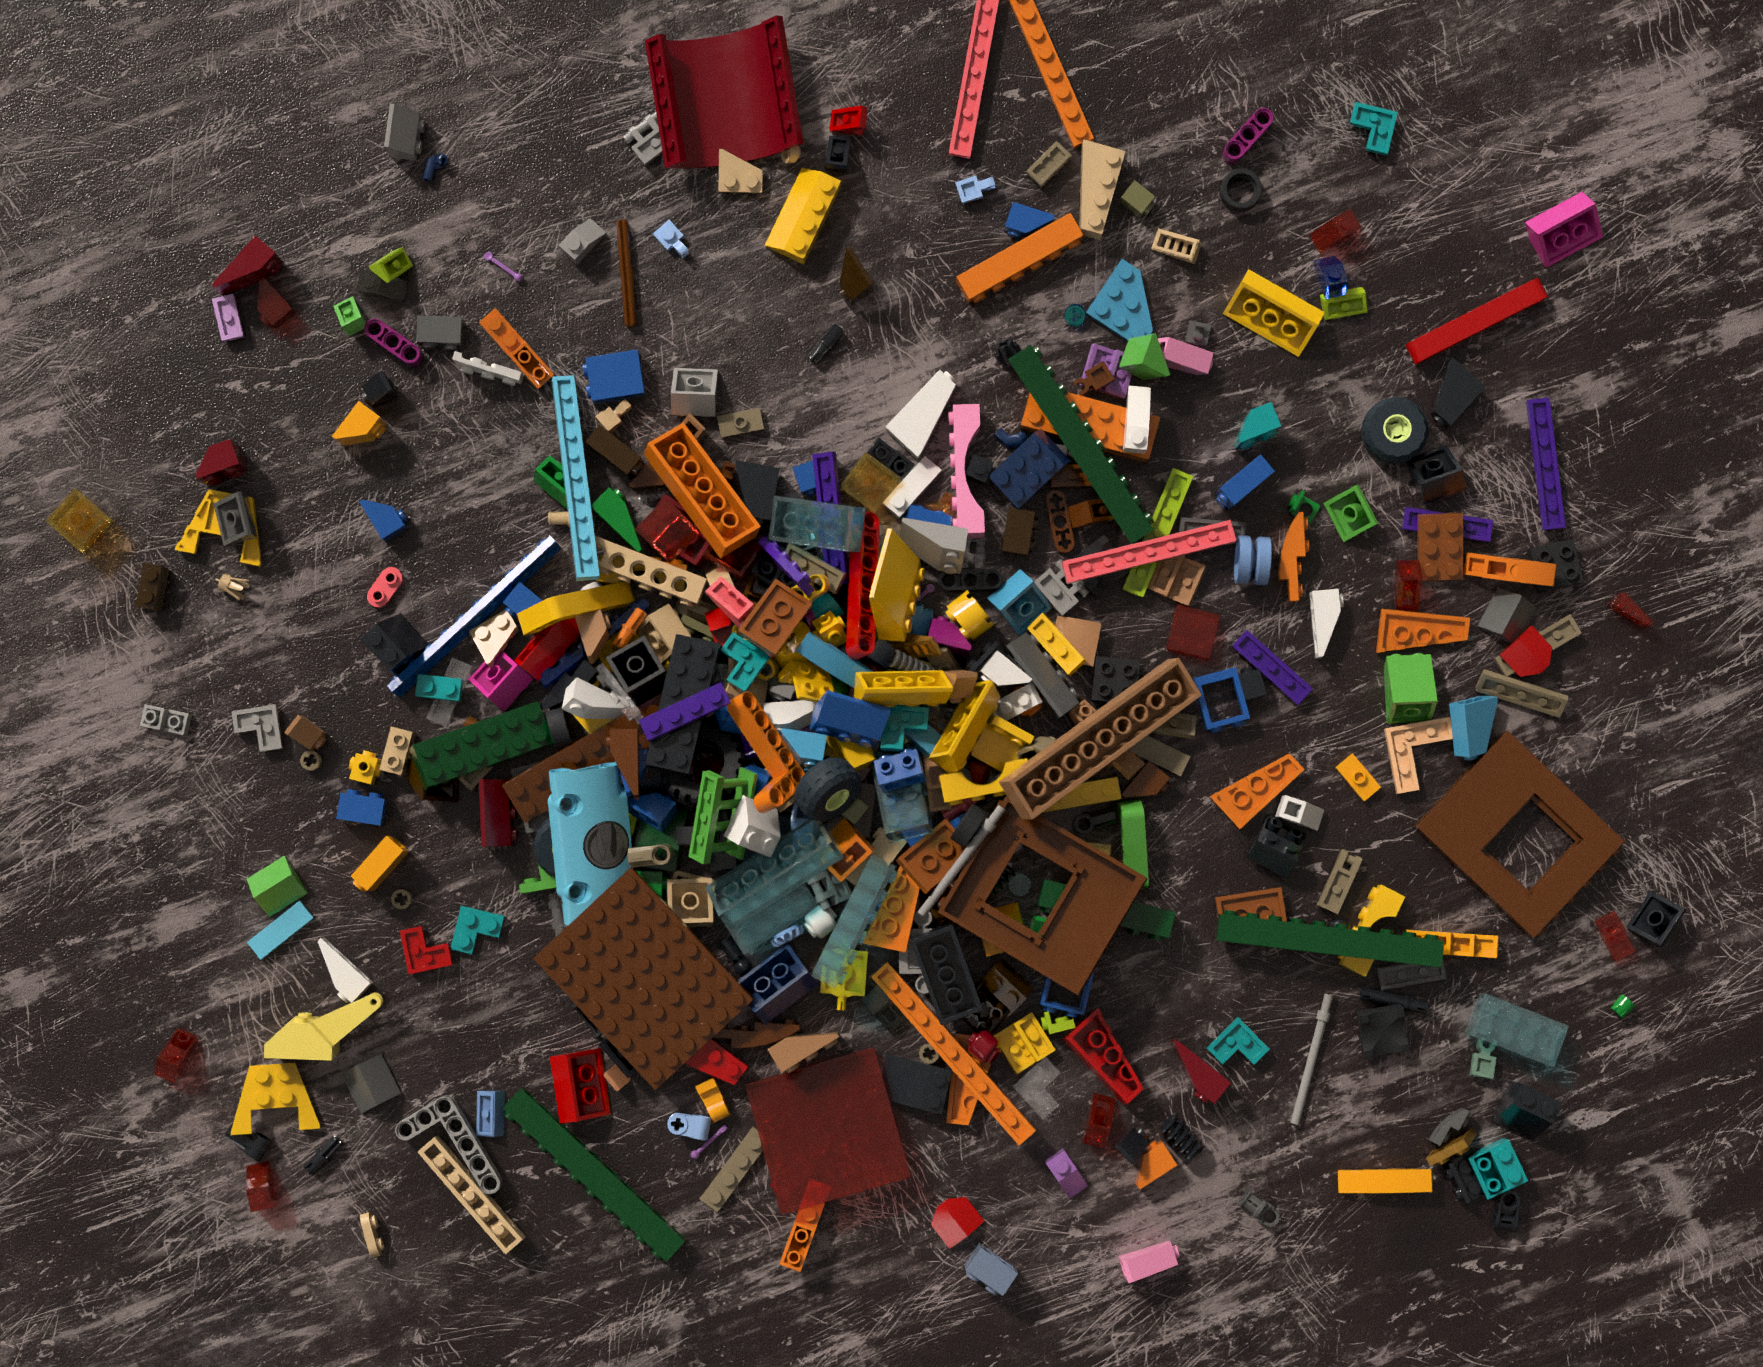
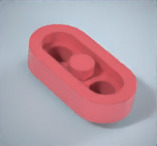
M388 567L376 579L367 594V599L372 606L383 608L391 601L403 583V575L398 569ZM390 574H393L395 577V579L392 582H388L387 577ZM377 592L382 594L380 600H376L374 597Z

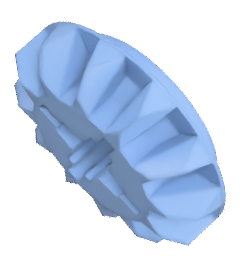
M796 924L773 936L774 940L771 941L773 947H779L803 934V926H797Z

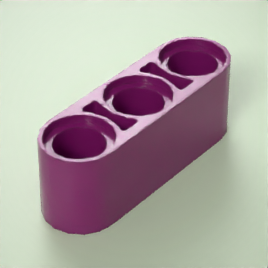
M1258 109L1226 144L1222 154L1226 163H1238L1269 129L1273 121V114L1269 109ZM1257 117H1265L1267 119V123L1260 124L1257 121ZM1249 132L1252 134L1253 139L1246 140L1242 134ZM1228 149H1237L1239 155L1231 156Z
M370 319L366 322L364 327L365 333L373 342L410 367H416L421 364L423 355L415 344L378 319ZM374 326H381L379 334H371V329ZM391 339H399V343L396 347H389V341ZM409 351H416L417 356L413 360H407V353Z

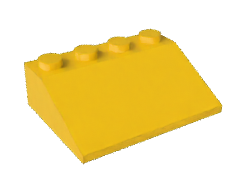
M887 528L869 600L879 640L905 642L907 633L911 632V616H914L916 613L915 601L916 598L920 597V582L924 581L925 569L921 568L920 559L893 529Z

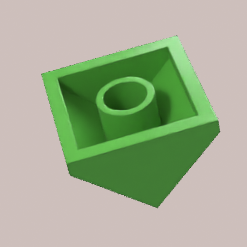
M1156 333L1132 337L1128 340L1119 368L1142 380L1170 375Z
M1358 484L1323 503L1343 542L1378 524Z
M286 856L281 857L247 879L253 898L269 917L308 894Z

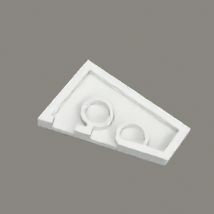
M454 351L452 360L460 368L461 372L473 374V371L481 373V377L489 380H494V377L503 379V383L515 386V383L522 384L524 375L520 371L498 364L487 366V362L475 357L467 360L462 357V353Z

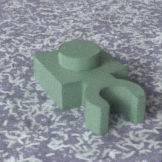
M1480 1038L1476 1043L1479 1053L1472 1054L1469 1076L1492 1080L1494 1078L1496 1057L1490 1056V1053L1495 1048V1041H1491L1487 1049L1484 1048L1483 1039Z

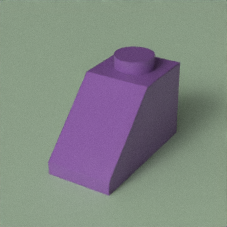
M1063 1149L1045 1160V1163L1069 1198H1072L1088 1186Z

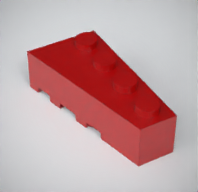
M1097 1007L1062 1040L1111 1093L1125 1105L1144 1088L1130 1063L1125 1058L1120 1045L1116 1042L1100 1009Z
M713 1038L684 1063L733 1085L736 1084L749 1066Z

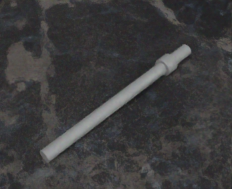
M998 805L990 817L985 818L981 824V829L919 909L918 913L925 917L987 834L989 832L992 833L997 826L996 822L1005 812L1002 806Z
M1329 994L1324 995L1321 1010L1317 1012L1316 1019L1318 1021L1290 1122L1296 1125L1300 1123L1326 1022H1329L1331 1016L1329 1011L1333 996Z

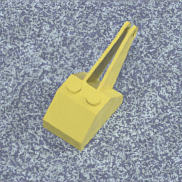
M372 993L321 1017L312 1016V1013L307 1012L298 1013V1016L290 1020L264 1044V1058L332 1061L340 1053V1040L382 1005V996L379 993ZM372 999H375L377 1003L374 1004L372 1002Z

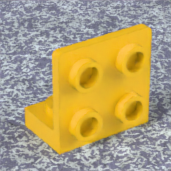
M791 660L778 674L779 682L794 685L797 698L800 700L817 703L827 690L834 692L830 673L816 664Z
M993 715L987 721V728L981 733L976 747L971 752V756L1003 772L1005 762L1018 760L1017 752L1024 748L1025 745L1031 744L1034 736L999 716Z

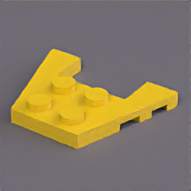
M208 490L196 510L193 520L185 529L182 539L177 543L176 551L196 554L201 532L221 536L213 503L232 493ZM248 497L258 537L254 498ZM259 537L244 541L240 563L261 567Z
M295 1063L249 1066L231 1129V1135L252 1134L251 1110L298 1107L299 1130L320 1129V1124Z

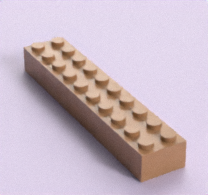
M1180 658L1167 659L1000 780L999 784L1021 819H1034L1199 698L1201 693Z

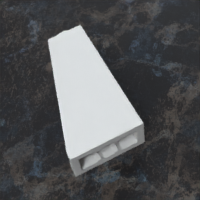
M939 370L885 427V430L917 460L921 456L955 389V379L947 371L943 373Z

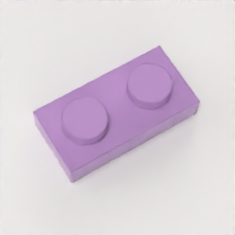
M229 294L213 298L212 302L222 342L244 338L235 295Z

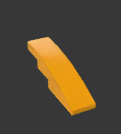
M1406 930V932L1417 933L1416 937L1425 938V934L1438 935L1439 940L1444 941L1443 955L1498 958L1499 936Z
M1432 1169L1338 1170L1339 1193L1433 1192Z

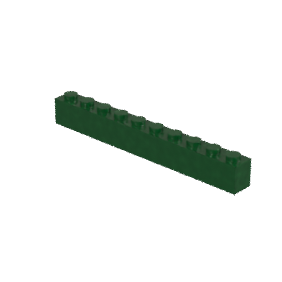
M1031 344L1010 357L1008 361L1130 543L1133 544L1154 530L1152 526L1155 523L1148 511L1143 513L1139 507L1142 505V502L1136 493L1131 495L1127 489L1130 484L1124 475L1119 477L1115 471L1118 466L1112 457L1106 458L1102 452L1105 450L1104 445L1099 438L1094 440L1090 434L1093 431L1087 420L1082 422L1078 416L1081 412L1074 401L1072 403L1068 401L1066 395L1069 393L1062 383H1056L1053 378L1056 374L1049 364L1045 366L1041 358L1044 356L1037 346L1033 348Z
M1224 910V914L1218 915L1216 941L1442 968L1444 941L1439 940L1438 935L1425 934V938L1416 937L1417 933L1403 931L1402 936L1394 935V930L1381 929L1380 933L1371 932V927L1358 926V930H1352L1346 924L1336 923L1335 927H1327V922L1313 921V925L1304 924V919L1291 918V922L1282 921V917L1269 915L1268 919H1260V914L1246 913V917L1237 916V911Z
M524 1087L502 1108L506 1111L504 1113L505 1117L512 1123L516 1121L522 1126L520 1129L522 1133L528 1138H535L538 1141L537 1146L544 1153L549 1151L555 1157L553 1161L562 1169L566 1167L571 1172L569 1176L577 1184L582 1182L587 1187L586 1192L593 1199L598 1197L604 1203L602 1207L609 1214L615 1213L620 1218L619 1223L625 1229L629 1230L631 1228L636 1233L635 1238L641 1244L645 1245L647 1243L653 1249L651 1252L660 1261L664 1259L667 1262L686 1241L685 1237L567 1127L560 1123Z

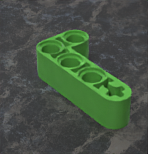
M1140 799L1118 801V815L1121 823L1123 864L1147 877L1148 880L1142 889H1149L1143 804Z

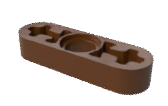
M1053 490L1048 493L1045 500L1055 549L1059 553L1066 554L1073 549L1075 544L1065 495L1061 491ZM1053 495L1061 498L1062 501L1058 503L1059 510L1064 508V512L1051 513V511L1056 510L1055 504L1049 501L1053 498ZM1063 516L1066 519V525L1063 528H1057L1054 525L1055 517ZM1068 530L1069 533H1065L1064 536L1066 541H1070V544L1067 546V549H1064L1063 546L1058 545L1062 540L1061 534L1056 536L1055 532Z

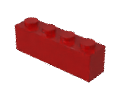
M576 619L562 620L537 632L514 661L540 682L542 678L549 675L551 667L556 661H560L564 657L566 649L578 640L580 632Z

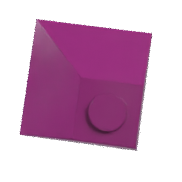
M938 616L937 619L932 618L928 636L933 637L939 647L947 645L952 654L969 657L972 646L957 626L945 617Z

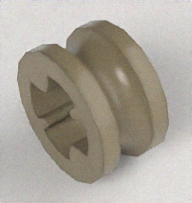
M306 751L302 754L300 763L304 769L314 771L321 766L322 758L315 751ZM313 754L315 756L313 759H317L316 764H311L309 767L307 766L309 763L305 761L307 757L310 758Z
M405 889L396 890L391 897L393 906L398 909L408 908L413 900L411 893ZM399 893L408 898L407 901H404L406 904L403 906L396 901V897L399 898Z
M927 1043L920 1048L919 1056L924 1063L931 1064L937 1061L939 1054L935 1051L933 1059L924 1058L925 1048L934 1049Z

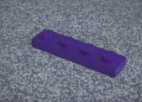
M1406 507L1404 509L1402 530L1417 532V514H1437L1443 512ZM1463 516V539L1489 543L1491 541L1493 520Z
M764 536L758 541L766 554L807 596L815 591L809 584L812 580L804 570L802 571L794 560L792 561L789 555L784 550L782 551L774 540L770 542Z
M1248 630L1231 646L1254 668L1260 669L1261 674L1296 705H1299L1313 689Z
M720 682L642 718L639 722L647 740L650 742L726 707L731 702Z

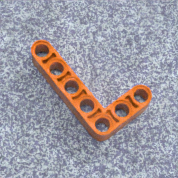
M746 691L730 699L731 704L727 706V710L773 778L755 795L753 801L758 812L766 813L783 805L796 792V786L800 782L801 777L805 775V772L755 696Z

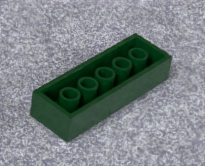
M537 701L413 744L409 750L424 790H428L547 748L554 742Z
M1046 879L1042 880L1036 906L1041 907L1040 911L1051 912L1066 884ZM1134 902L1120 927L1127 928L1126 933L1141 936L1142 932L1149 934L1148 938L1163 941L1164 938H1170L1176 912Z

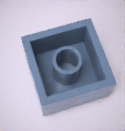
M978 1243L964 1264L967 1276L976 1283L979 1280L985 1283V1289L995 1296L998 1293L1003 1296L1018 1275L1017 1269L981 1243Z

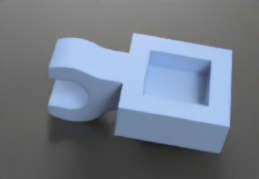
M977 176L955 182L962 204L983 198L982 191L996 188L993 177L978 182Z
M670 220L653 233L654 237L667 251L674 248L682 258L689 254L687 247L681 242L684 235Z

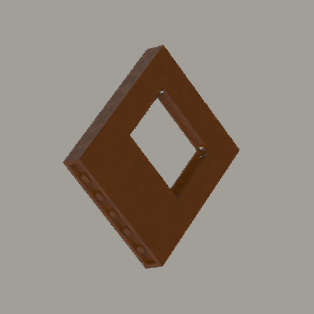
M1509 731L1502 732L1487 748V752L1482 754L1413 827L1529 938L1540 937L1547 930L1546 925L1549 921H1555L1562 914L1561 909L1564 905H1570L1577 898L1576 893L1580 888L1585 889L1592 882L1591 877L1595 872L1600 873L1607 866L1606 861L1610 856L1615 857L1622 850L1621 845L1625 842ZM1532 800L1575 842L1536 884L1528 890L1485 848L1518 812Z
M1006 796L1004 800L1000 799L996 807L1000 805L1005 809V812L996 822L997 826L992 833L989 832L962 867L959 877H955L950 883L949 888L951 890L947 897L943 896L937 907L940 908L938 913L1080 996L1148 879L1040 815L1034 819H1021ZM1020 843L1073 873L1039 933L1034 932L985 903Z

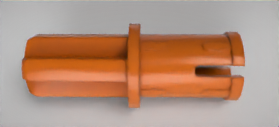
M636 608L628 621L622 624L623 628L612 643L620 649L625 647L633 635H637L636 631L647 614L640 608Z

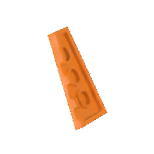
M1289 753L1209 796V798L1238 829H1241L1305 769Z
M901 866L862 943L906 953L920 888Z
M955 1033V1038L968 1052L970 1044L967 1041L971 1035ZM975 1059V1061L988 1074L991 1063L987 1062L985 1064H982ZM952 1070L946 1123L970 1125L978 1098Z

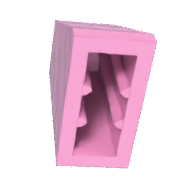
M1170 337L1158 338L1168 368L1195 375L1209 373L1213 365V352Z
M1166 1241L1120 1255L1118 1258L1125 1279L1128 1283L1178 1265L1177 1259L1180 1258L1177 1246H1172L1170 1241Z

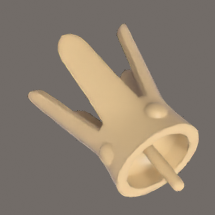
M223 574L220 580L215 579L219 582L218 590L229 593L239 601L240 599H245L244 595L238 591H241L243 588H249L250 585L244 583L249 580L232 578L227 574Z

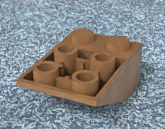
M839 1033L790 1035L770 1046L767 1050L781 1073L785 1070L787 1073H790L800 1066L798 1062L804 1058L808 1062L819 1055L817 1050L825 1047L827 1050L837 1044L836 1038L839 1037Z

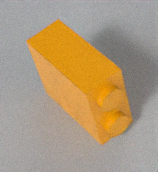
M386 836L351 875L354 879L353 884L361 891H375L410 851L393 836Z

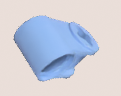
M674 1113L669 1117L668 1129L671 1133L698 1140H708L711 1117L684 1113ZM676 1118H680L681 1123H684V1126H680L679 1129H675V1125L671 1124L672 1121H676Z

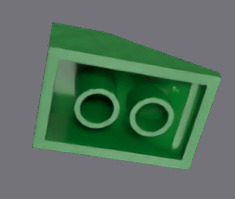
M608 488L591 505V508L633 550L644 554L629 508L626 505V497L618 489L613 491L611 488Z

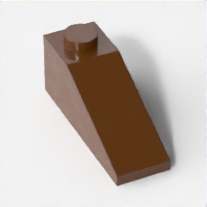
M610 729V736H606V749L610 750L635 800H640L638 729Z

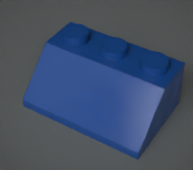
M827 690L814 705L809 730L815 731L818 734L836 737L842 742H854L863 748H873L880 741L891 708Z

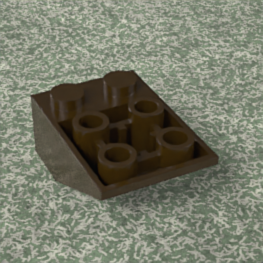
M1001 958L975 985L983 1010L961 1019L978 1034L984 1030L992 1034L1028 998L1034 988Z

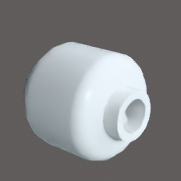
M818 905L805 916L806 923L803 925L813 938L816 936L824 938L836 928L837 924L834 919L837 915L830 907L822 910L821 906Z

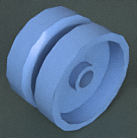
M1239 535L1237 537L1234 556L1235 584H1247L1250 581L1251 572L1255 585L1266 586L1268 584L1272 559L1270 537H1258L1255 540L1254 548L1250 536Z

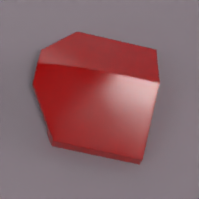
M1531 625L1499 656L1519 677L1540 674L1550 665L1552 646Z
M966 1197L951 1198L945 1200L936 1208L931 1226L950 1249L969 1236L984 1220Z

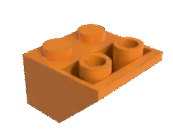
M843 818L813 847L826 868L840 882L876 850L846 818Z

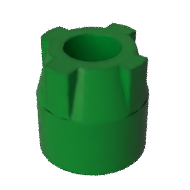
M1621 994L1611 1009L1620 1018H1624L1632 1011L1635 1005L1626 996Z

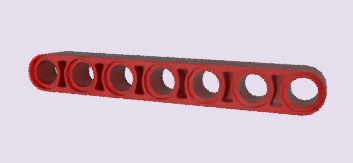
M1535 278L1407 343L1405 347L1414 364H1419L1548 298V295L1539 278Z
M871 511L854 519L851 524L846 653L852 660L857 661L872 653L875 648L876 625L869 595L878 565L880 522L878 516Z

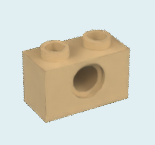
M391 727L379 770L405 776L408 767V756H411L409 748L414 744L416 733Z

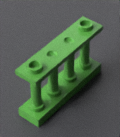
M740 767L738 778L724 779L725 777L710 770L703 771L688 857L702 864H710L712 853L725 851V853L739 860L743 859L745 847L734 843L728 838L727 842L713 843L715 831L727 830L730 821L717 822L719 810L732 809V819L743 795L754 799L758 774ZM736 787L734 799L721 801L723 788Z

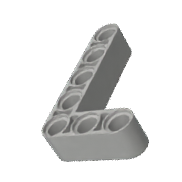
M445 1095L436 1099L397 1124L395 1128L396 1136L401 1140H409L441 1121L482 1191L487 1194H493L501 1188L503 1183L501 1175L452 1096ZM442 1100H447L450 1103L451 1108L448 1112L441 1110L440 1103ZM423 1112H428L431 1115V1122L429 1124L422 1122L421 1114ZM454 1119L461 1121L462 1129L460 1131H455L452 1128L451 1123ZM404 1123L412 1127L411 1135H405L402 1132ZM469 1138L473 1141L474 1147L472 1150H466L463 1147L464 1139ZM476 1158H482L485 1161L484 1169H477L475 1167L474 1161ZM488 1177L495 1178L497 1182L496 1188H488L486 1185Z

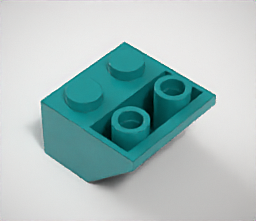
M1272 402L1250 410L1235 440V449L1240 447L1242 450L1254 446L1257 440L1261 439L1262 442H1265L1278 434L1277 431L1280 429L1281 424Z
M1506 1138L1484 1146L1468 1158L1487 1200L1528 1181L1510 1140Z

